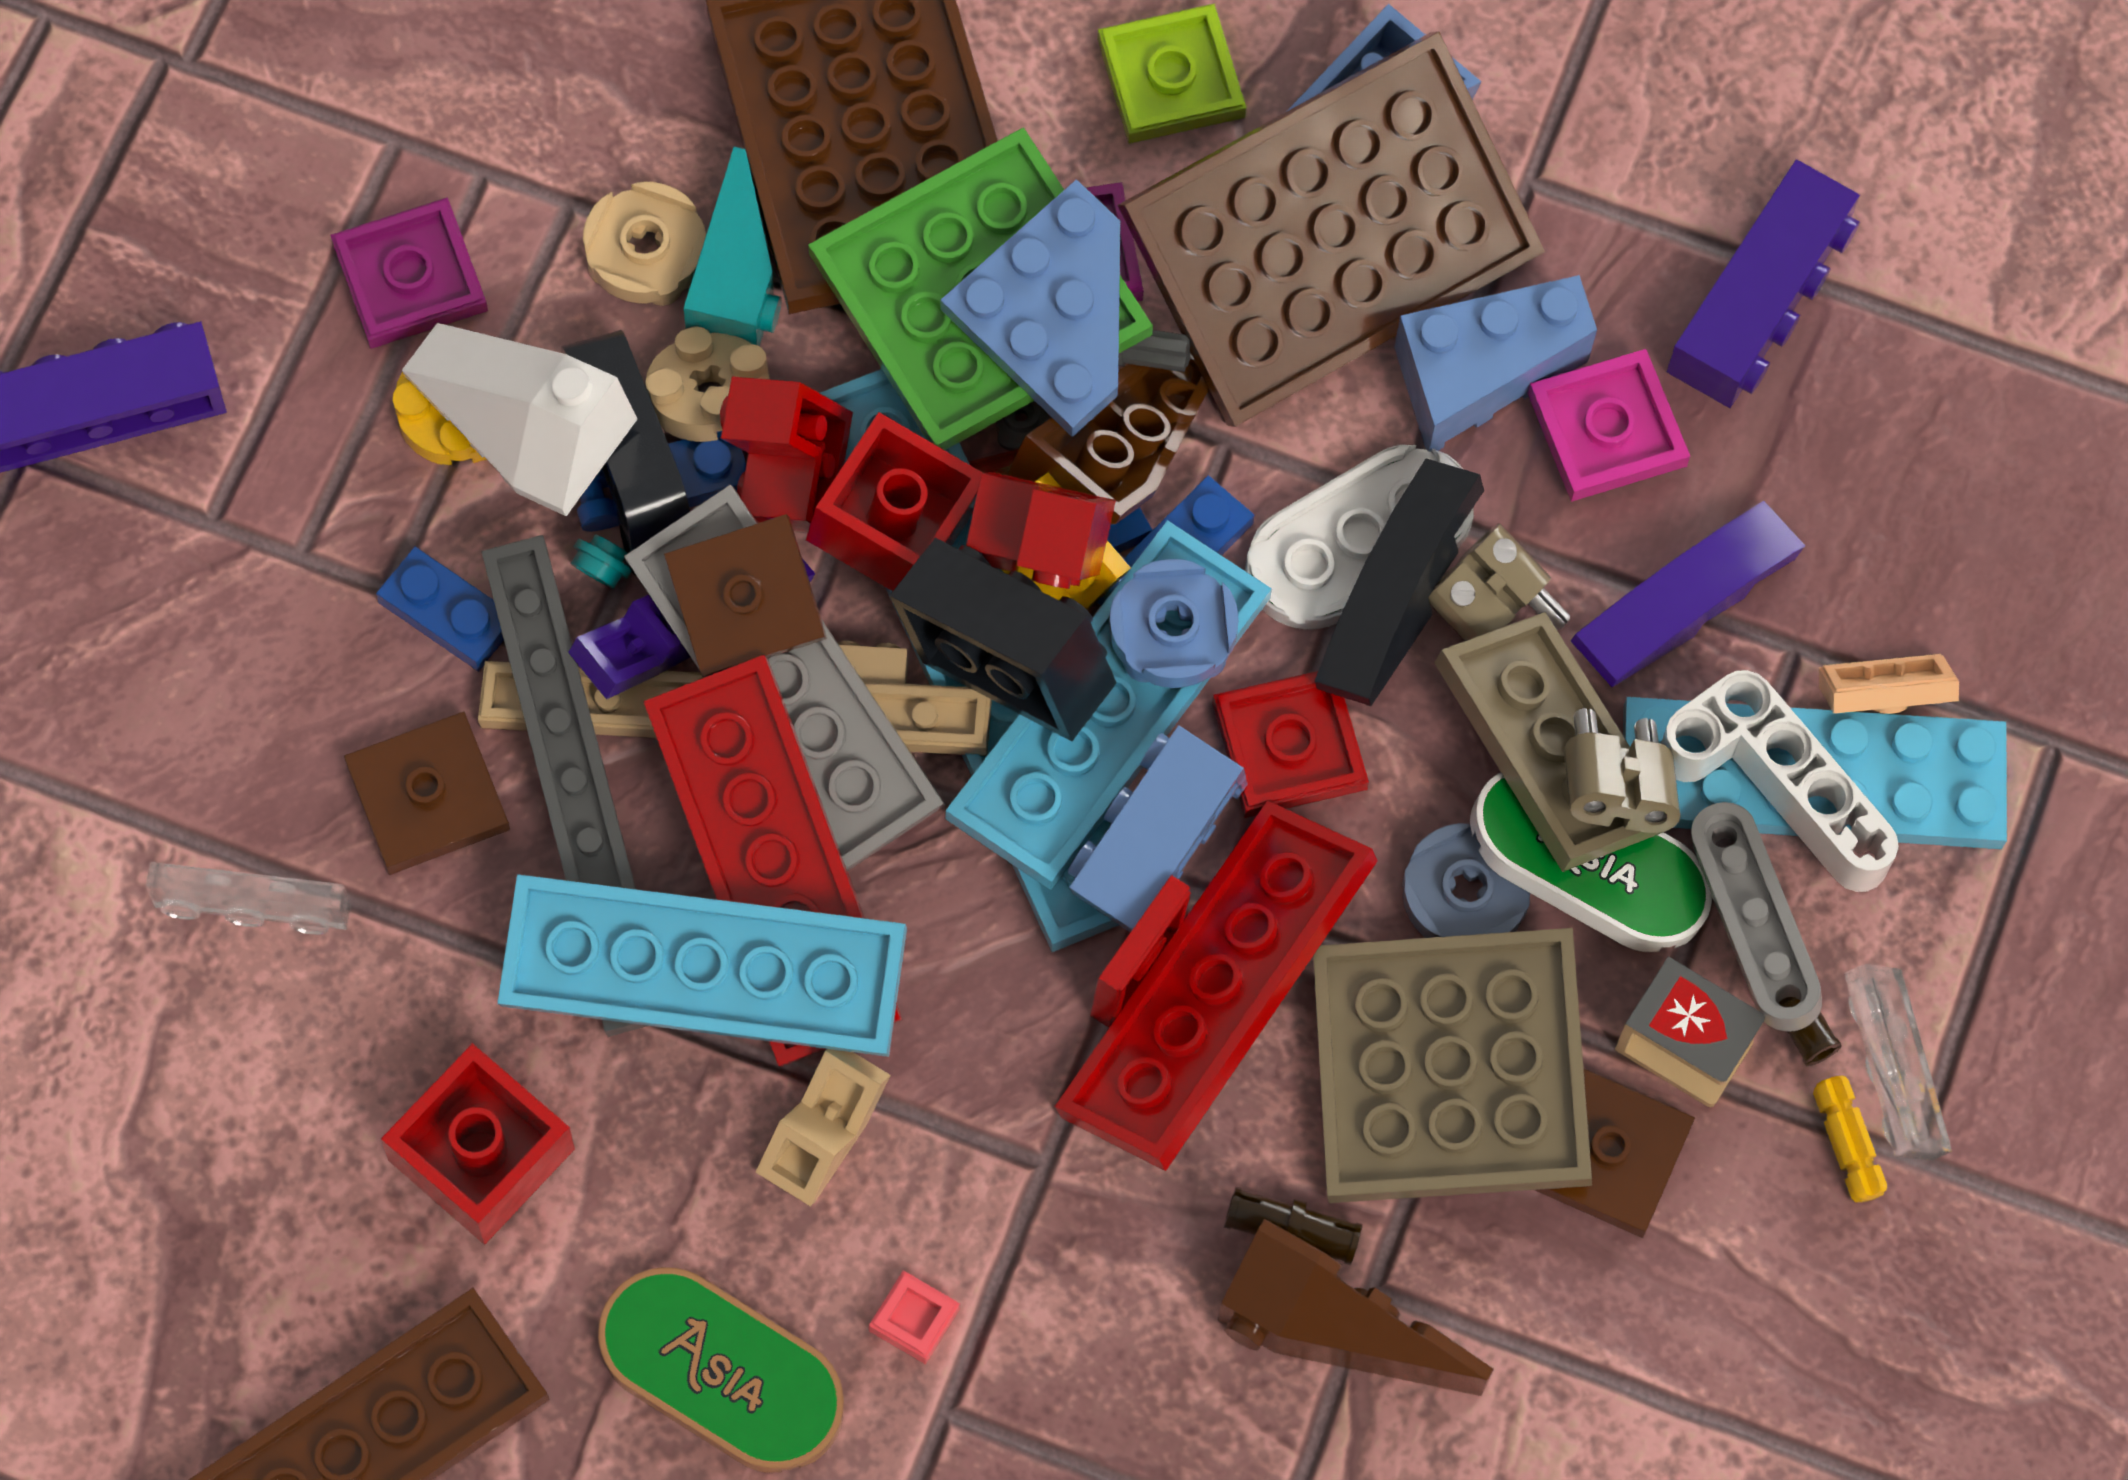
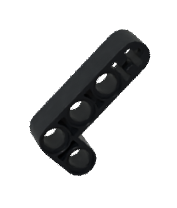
M622 330L561 346V353L617 377L637 417V421L601 468L616 505L624 550L630 553L690 512L680 473L626 336Z

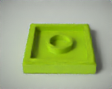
M1215 3L1098 29L1097 40L1128 144L1246 117L1247 107Z

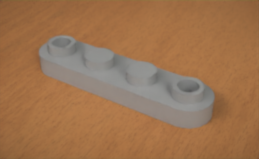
M1721 802L1712 804L1699 812L1693 821L1691 828L1693 848L1756 1009L1765 1016L1764 1022L1774 1029L1781 1031L1803 1029L1818 1017L1822 1008L1820 982L1752 815L1745 808L1734 803ZM1723 838H1730L1736 841L1733 845L1726 848L1715 845L1717 841ZM1786 997H1795L1800 1000L1794 1007L1786 1008L1778 1004Z

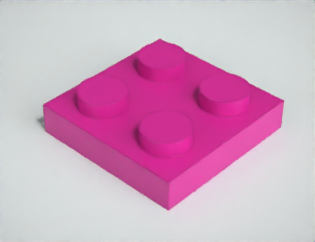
M1647 349L1530 383L1528 396L1571 502L1688 466L1691 456Z

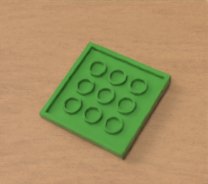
M1024 127L808 244L810 257L924 437L943 450L954 446L1034 401L941 311L940 300L1064 191V188ZM1121 276L1119 287V353L1152 336L1153 333L1152 323Z

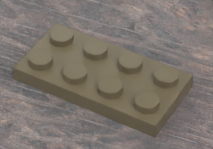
M1546 612L1441 650L1434 664L1562 872L1663 833L1627 830L1624 827V818L1615 817L1610 827L1581 822L1572 816L1569 804L1564 748L1568 740L1575 736L1573 717L1575 712L1583 708H1587V710L1592 709L1596 713L1598 733L1619 736L1621 748L1629 749L1630 746Z

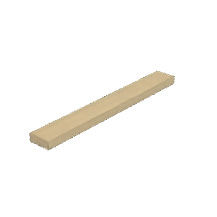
M485 661L478 722L481 728L527 731L510 662ZM578 666L596 735L657 738L643 701L704 678L701 676V673L664 671L606 700ZM864 682L910 752L965 755L966 753L987 756L992 699L969 687Z

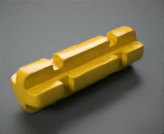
M1840 1075L1820 1081L1816 1084L1813 1095L1820 1113L1827 1114V1120L1824 1121V1125L1840 1169L1842 1171L1847 1170L1848 1178L1844 1180L1850 1197L1856 1203L1874 1200L1884 1194L1887 1190V1183L1881 1166L1873 1164V1158L1877 1155L1860 1109L1852 1107V1100L1856 1098L1849 1079L1846 1076Z

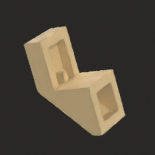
M827 1049L802 1101L779 1121L756 1173L811 1206L816 1202L865 1129L891 1075L854 1052Z

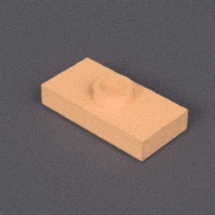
M1941 654L1832 664L1819 667V689L1833 713L1873 710L1883 714H1894L1904 711L1907 706L1959 701V680Z

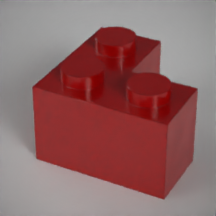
M732 376L729 394L721 405L720 423L722 426L721 439L748 452L746 470L739 478L737 493L757 523L787 514L790 517L794 531L808 532L815 507L845 463L853 412L801 382Z
M995 472L981 473L966 546L981 552L982 556L994 568L1018 571L1020 566L1033 569L1032 581L1065 589H1070V585L1080 586L1082 579L1100 575L1116 500Z

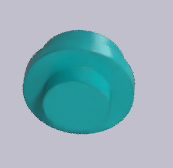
M597 534L594 535L590 543L578 538L573 545L577 553L570 564L611 589L616 587L621 577L628 579L632 572V569L622 563L625 559L624 556L628 553Z

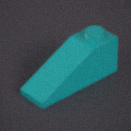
M733 147L683 308L685 329L702 327L710 333L734 335L760 346L764 331L771 333L775 331L780 315L782 297L774 295L772 267L746 149Z

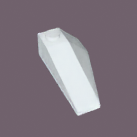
M440 323L435 325L402 369L405 377L446 420H450L478 454L482 458L485 457L497 469L504 481L517 494L564 516L568 515L637 421V417L618 378L567 354Z

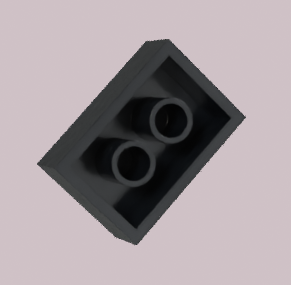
M934 538L890 595L923 664L1070 741L1075 739L1117 683L1106 659L1107 651L1098 641L1091 624L1093 618L1087 609L1069 597L1063 596L1060 600H1057L1041 592L1040 588L1030 578L1018 571H1011L1009 574H1006L992 567L985 557L969 546L961 545L957 549Z

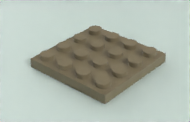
M1573 928L1320 945L1313 958L1326 1184L1329 1203L1592 1186Z

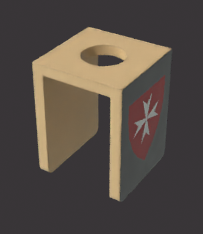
M1668 956L1625 1023L1615 1051L1705 1106L1713 1107L1750 1050L1753 1039L1762 1026L1765 1016L1762 1012Z

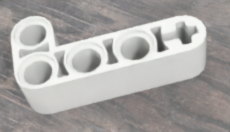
M1748 670L1730 673L1680 708L1670 718L1661 744L1666 745L1672 751L1676 780L1682 782L1698 781L1733 758L1839 884L1855 892H1865L1876 888L1884 880L1898 851L1896 833L1762 676ZM1731 700L1745 702L1752 708L1755 715L1750 717L1737 716L1728 709L1726 702ZM1681 736L1695 737L1703 743L1706 750L1701 753L1685 751L1679 746L1676 738ZM1771 748L1786 750L1793 756L1796 763L1786 766L1777 764L1770 759L1767 750ZM1814 796L1827 798L1834 804L1837 812L1834 814L1819 813L1811 807L1808 798ZM1846 824H1849L1852 827L1851 830L1846 826ZM1869 850L1871 853L1874 854L1875 857L1867 854L1859 858L1854 854L1853 851L1857 852L1858 854H1862Z

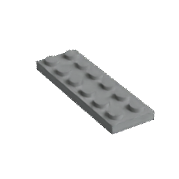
M731 484L624 556L698 669L699 666L664 553L757 524ZM822 620L827 636L826 640L770 657L768 660L846 869L849 871L940 810L946 804Z

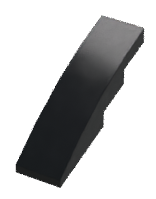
M1427 458L1424 460L1391 513L1359 574L1337 622L1315 678L1317 689L1368 706L1373 705L1433 615L1428 598L1459 553L1454 535L1484 492L1480 474Z

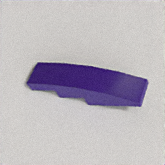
M1762 501L1710 534L1631 590L1577 632L1571 639V642L1611 687H1614L1694 638L1705 622L1745 599L1756 583L1794 561L1805 545L1768 504Z
M803 559L809 581L811 582L815 572ZM650 595L632 601L623 618L578 636L568 652L606 700L690 658V655Z

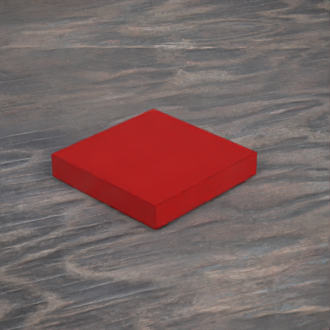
M1318 671L1213 695L1212 704L1227 757L1242 766L1245 771L1248 785L1239 796L1244 818L1257 816L1267 800L1287 809L1368 790L1369 780L1345 698L1317 689L1315 678Z
M1173 875L1169 877L1098 978L1090 1016L1108 1028L1184 921L1191 895L1190 887Z

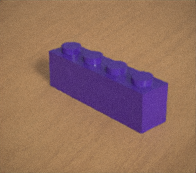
M1796 159L1675 344L1666 372L1730 409L1742 390L1752 395L1769 368L1770 362L1763 358L1772 343L1783 347L1795 329L1801 315L1793 310L1802 296L1813 300L1825 282L1831 269L1824 265L1827 257L1833 249L1842 254L1854 237L1860 221L1852 216L1860 194Z
M182 322L170 323L158 328L154 334L131 340L121 338L109 339L97 344L93 350L70 356L48 355L36 360L32 366L9 372L0 371V473L227 413L202 322L192 324Z

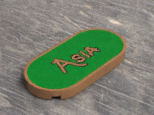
M654 1268L640 1272L627 1279L612 1293L606 1302L599 1321L598 1339L601 1354L613 1379L630 1394L739 1463L764 1473L782 1472V1470H791L798 1466L802 1468L817 1461L834 1443L843 1421L844 1397L840 1379L832 1364L814 1347L695 1273L679 1268Z

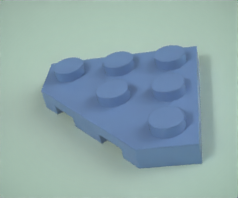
M1076 179L940 300L941 311L1072 437L1118 396L1120 220Z

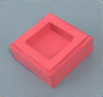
M903 1270L869 1324V1332L926 1365L960 1310V1303Z

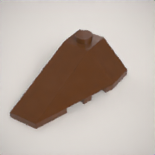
M1191 352L1189 364L1186 366L1185 372L1127 364L1118 371V396L1073 437L1053 418L1044 422L1025 436L1007 475L1035 482L1049 472L1061 488L1116 500L1111 524L1120 522L1154 496L1209 391Z
M1263 1220L1221 1302L1218 1321L1227 1325L1224 1331L1231 1339L1255 1351H1258L1262 1345L1277 1354L1478 1396L1483 1394L1494 1369L1429 1324L1413 1321L1410 1326L1399 1320L1400 1313L1391 1304L1393 1299L1375 1287L1369 1288V1290L1352 1288L1337 1275L1342 1264L1270 1221Z

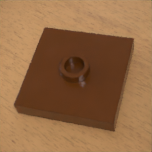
M787 514L664 553L702 677L710 676L762 655L770 658L827 639L791 520Z
M465 711L344 755L347 768L389 875L510 830L509 822Z
M1584 1069L1592 1186L1539 1189L1535 1191L1643 1238L1695 1117Z

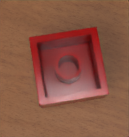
M878 412L815 507L805 540L889 590L894 591L934 538L951 546L954 544L973 514L981 473L983 472Z
M473 1043L381 1138L388 1161L484 1245L575 1150L570 1127Z

